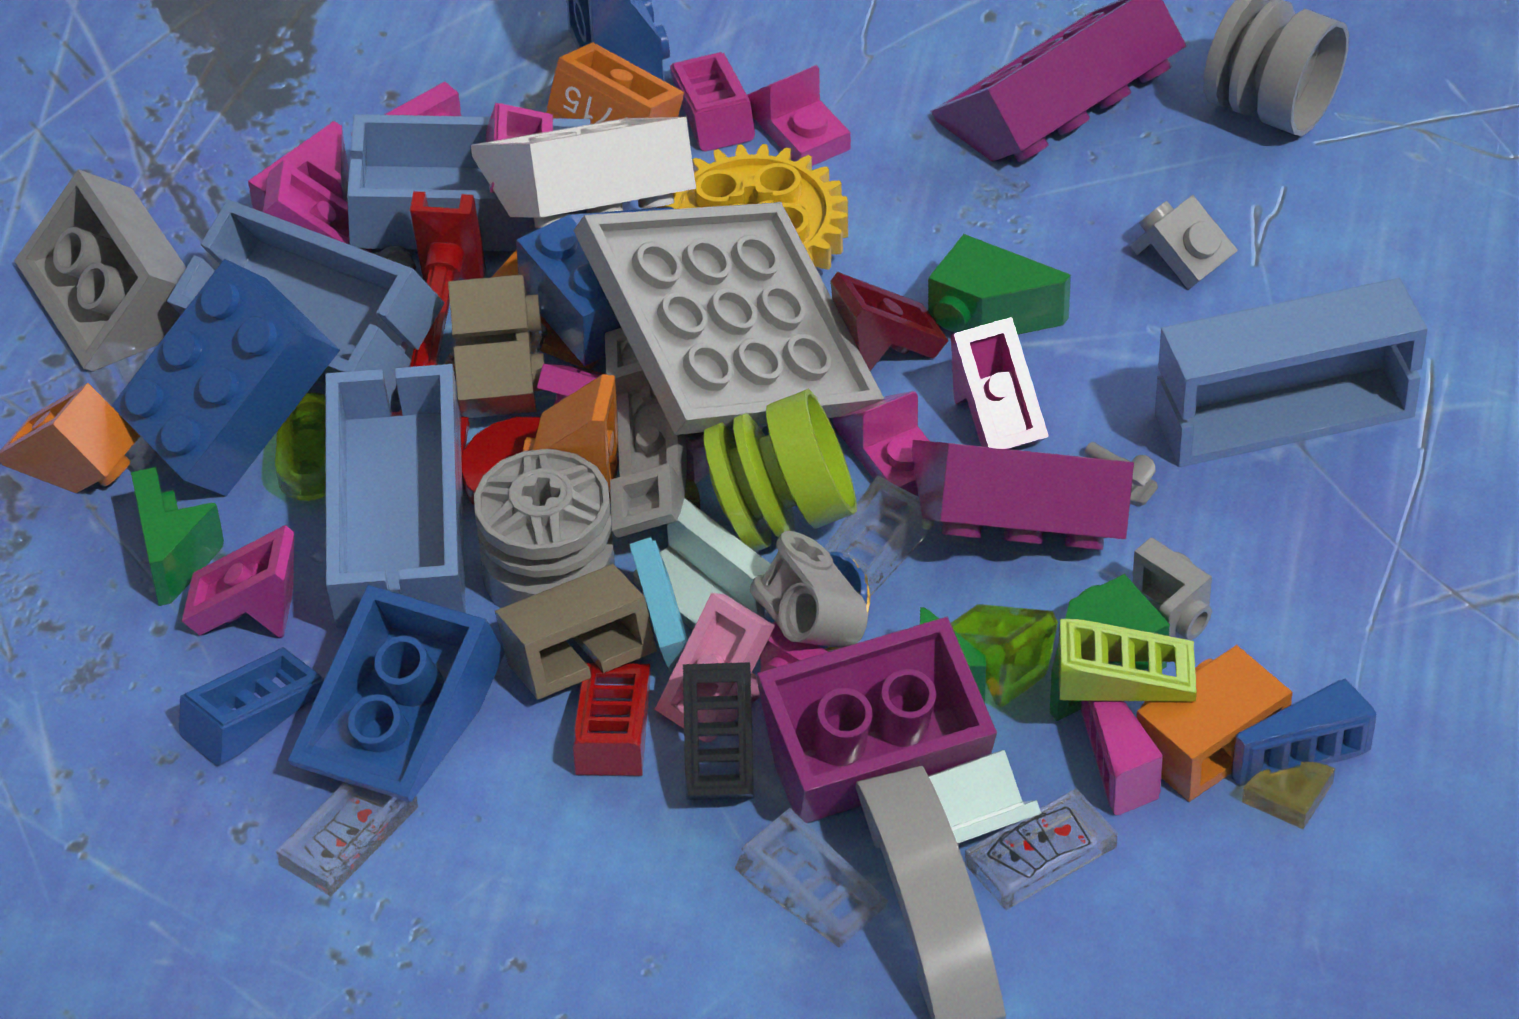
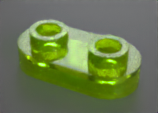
M307 393L277 431L275 469L278 485L285 495L296 500L310 501L326 496V395L320 393Z

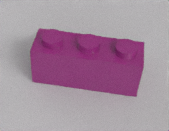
M913 440L912 458L922 518L942 521V534L980 538L983 525L1005 528L1003 540L1042 544L1043 531L1066 534L1065 546L1103 550L1104 537L1126 539L1134 462Z
M948 616L757 673V684L775 768L798 825L862 806L856 790L857 781L923 766L929 776L992 753L997 731Z

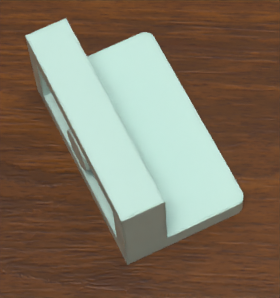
M684 499L677 521L667 524L669 546L660 552L670 577L683 623L692 630L694 629L711 593L725 594L760 617L765 618L764 607L753 598L750 592V585L755 577L765 575L771 564L687 499ZM636 569L633 573L634 584L643 590Z
M1005 750L997 751L929 775L957 844L1041 814L1037 800L1022 802Z

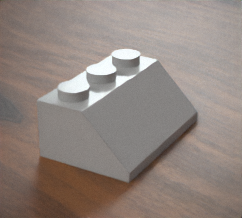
M78 169L14 261L82 367L95 371L155 347L161 342L181 316L166 301L187 267L132 188Z

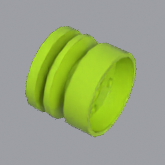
M809 388L766 405L769 435L765 436L758 424L748 413L734 418V433L722 422L704 429V445L709 464V473L718 502L741 541L755 552L771 545V530L778 538L785 531L795 532L792 508L794 506L798 507L803 517L814 529L857 512L855 491L840 444L823 407Z

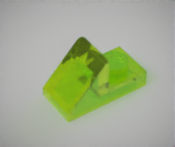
M977 604L951 622L954 631L986 656V684L997 706H1005L1047 674L1058 625L1053 611Z

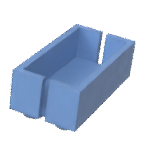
M353 114L347 194L349 240L351 246L375 249L401 246L406 249H417L410 214L414 191L426 192L428 207L459 208L462 194L474 195L483 251H515L517 249V239L540 228L535 227L534 218L509 216L497 195L489 191V183L472 157L471 145L486 142V129L490 117ZM553 118V131L589 125L590 119ZM586 209L570 212V214L587 213Z
M229 199L226 200L200 244L219 264L224 259H227L267 278L340 349L335 358L317 379V381L326 384V373L383 369L388 399H390L397 387L395 368L409 366L412 360L405 354L408 346L419 349L445 304L413 268ZM194 255L166 302L181 315L215 270L203 258Z
M1400 278L1161 327L1158 362L1161 376L1157 377L1155 417L1179 467L1415 417L1421 379L1417 370L1422 369L1428 328Z
M452 364L395 368V379L403 416H392L383 369L326 373V587L336 628L349 627L367 585L466 613L461 422Z

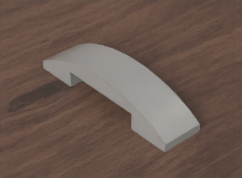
M622 328L605 333L606 375L615 376L620 477L610 480L612 532L617 538L677 521L684 502L687 478L686 434H674Z
M919 766L857 781L856 790L875 848L881 847L918 961L916 975L930 1018L1006 1019L990 945L968 872L944 808L924 767Z

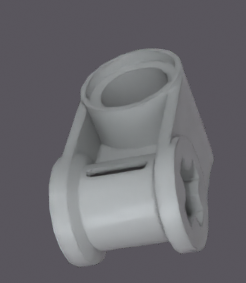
M794 531L783 532L777 540L776 547L779 551L765 575H758L750 585V592L753 598L768 611L781 628L783 635L790 641L837 648L857 644L862 639L867 628L868 612L863 597L855 591L835 566L829 552L822 545L801 533Z

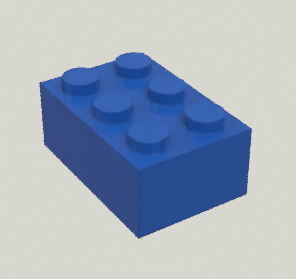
M224 259L111 406L183 480L227 496L335 358L340 349L267 278Z

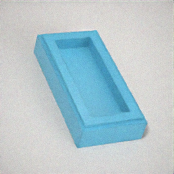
M649 537L629 545L658 644L671 675L688 642V638L667 568L656 540L652 541V538Z

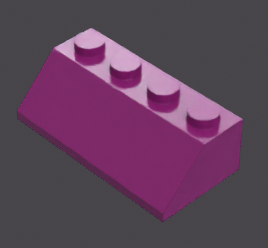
M1117 0L1091 11L933 109L931 113L936 122L990 161L1014 154L1017 161L1020 162L1045 149L1048 146L1045 136L1057 129L1059 135H1063L1090 120L1086 112L1090 107L1098 103L1100 108L1103 109L1128 96L1131 91L1127 84L1139 77L1141 83H1144L1169 70L1172 66L1168 58L1187 45L1163 0Z

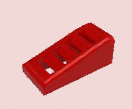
M586 663L589 666L591 677L582 681L573 742L576 775L643 776L651 677L650 664H624L603 673L595 663ZM598 684H634V685H598ZM630 698L632 701H596V699ZM595 715H630V717H595ZM593 731H628V733H593Z

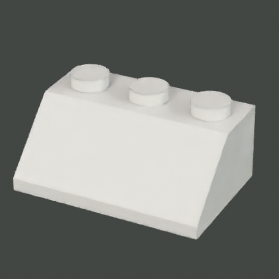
M686 117L624 118L471 145L473 159L490 186L492 181L494 182L493 191L509 216L534 218L536 228L544 227L569 215L573 211L586 209L587 213L623 211L622 202L638 200L639 208L670 205L674 203L673 193L696 189Z

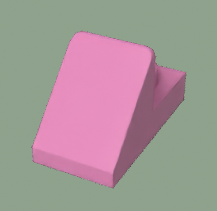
M711 593L654 710L684 729L683 664L750 662L751 701L753 704L760 697L757 675L753 674L752 671L775 625L727 595ZM737 682L697 683L698 697L737 695ZM738 709L698 710V723L733 722L738 718ZM717 736L699 737V739L703 742H712Z

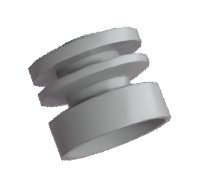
M1235 0L1222 19L1208 52L1203 88L1207 101L1223 107L1231 106L1233 111L1244 115H1250L1257 110L1261 122L1294 135H1305L1315 127L1324 115L1335 95L1343 74L1349 46V32L1346 23L1308 9H1303L1295 14L1292 3L1285 0Z
M555 449L530 450L501 460L483 475L474 493L478 542L480 544L484 588L496 606L503 608L608 565H615L608 482L596 465L570 452Z

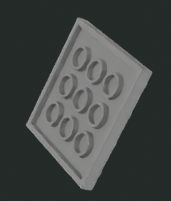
M781 202L584 215L573 230L675 435L704 432V429L721 422L728 429H733L734 418L744 413H748L758 426L767 425L766 405L808 388L817 397L828 418L841 417L884 399Z

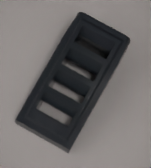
M750 662L683 664L686 799L754 798ZM737 682V695L698 697L697 683ZM738 709L737 722L698 723V710ZM739 735V748L699 749V737ZM739 762L740 774L700 776V763Z

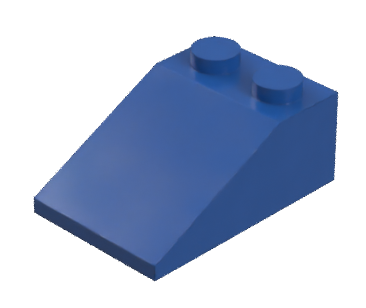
M566 0L568 29L577 49L594 42L663 80L662 60L670 58V47L663 25H654V11L651 0Z
M673 207L569 214L516 240L518 275H523L526 295L538 294L540 315L584 366L606 356L605 333L619 329L621 326L573 230L584 215L674 209Z
M367 585L288 758L290 765L412 802L480 711L505 654L487 619Z

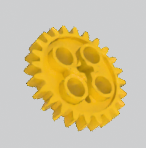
M742 144L737 145L735 156L727 157L722 151L716 149L714 150V162L710 164L696 157L692 159L696 189L673 193V204L657 207L684 209L781 202L814 266L827 270L831 268V254H842L843 238H848L847 196H842V183L840 180L829 181V168L827 166L812 170V157L809 155L800 158L796 162L791 161V148L787 147L777 156L769 155L767 144H762L756 154L748 155Z

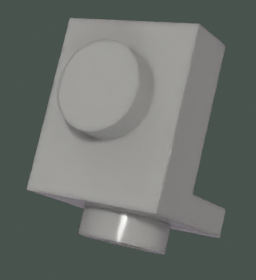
M1194 195L1190 196L1175 209H1173L1168 201L1157 207L1139 222L1146 232L1130 245L1138 255L1152 244L1188 290L1238 251Z
M1153 537L1149 538L1134 551L1132 582L1170 624L1169 636L1193 640L1202 633L1211 618L1212 609L1209 605L1212 576L1195 566L1184 554L1172 551Z

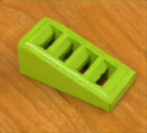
M1060 619L1058 647L1060 700L1196 701L1194 641L1086 620ZM1108 661H1120L1121 666L1108 664ZM1135 662H1148V671L1135 669ZM1162 662H1175L1176 677L1162 674Z

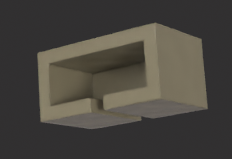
M523 275L448 281L452 335L456 342L454 360L457 397L462 417L476 418L537 412L535 391H546L537 388L544 363L543 353L532 354L530 332L541 331L538 294L526 295Z
M614 564L495 610L507 663L537 700L591 677L589 666L565 640L573 638L603 673L657 651L645 597Z

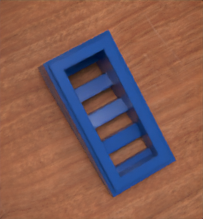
M282 647L181 695L179 733L186 742L216 766H219L241 754L318 695L325 678L286 648ZM277 677L286 686L281 688L272 680ZM256 692L261 698L255 696L254 693Z
M1346 678L1338 680L1238 733L1236 736L1231 778L1239 786L1362 755L1371 750L1376 712Z

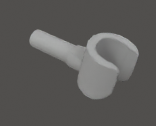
M1095 442L1087 445L1085 454L1090 458L1134 462L1130 504L1135 506L1146 504L1158 489L1155 480L1151 479L1156 469L1150 457L1138 455L1132 461H1129L1124 457L1121 458Z

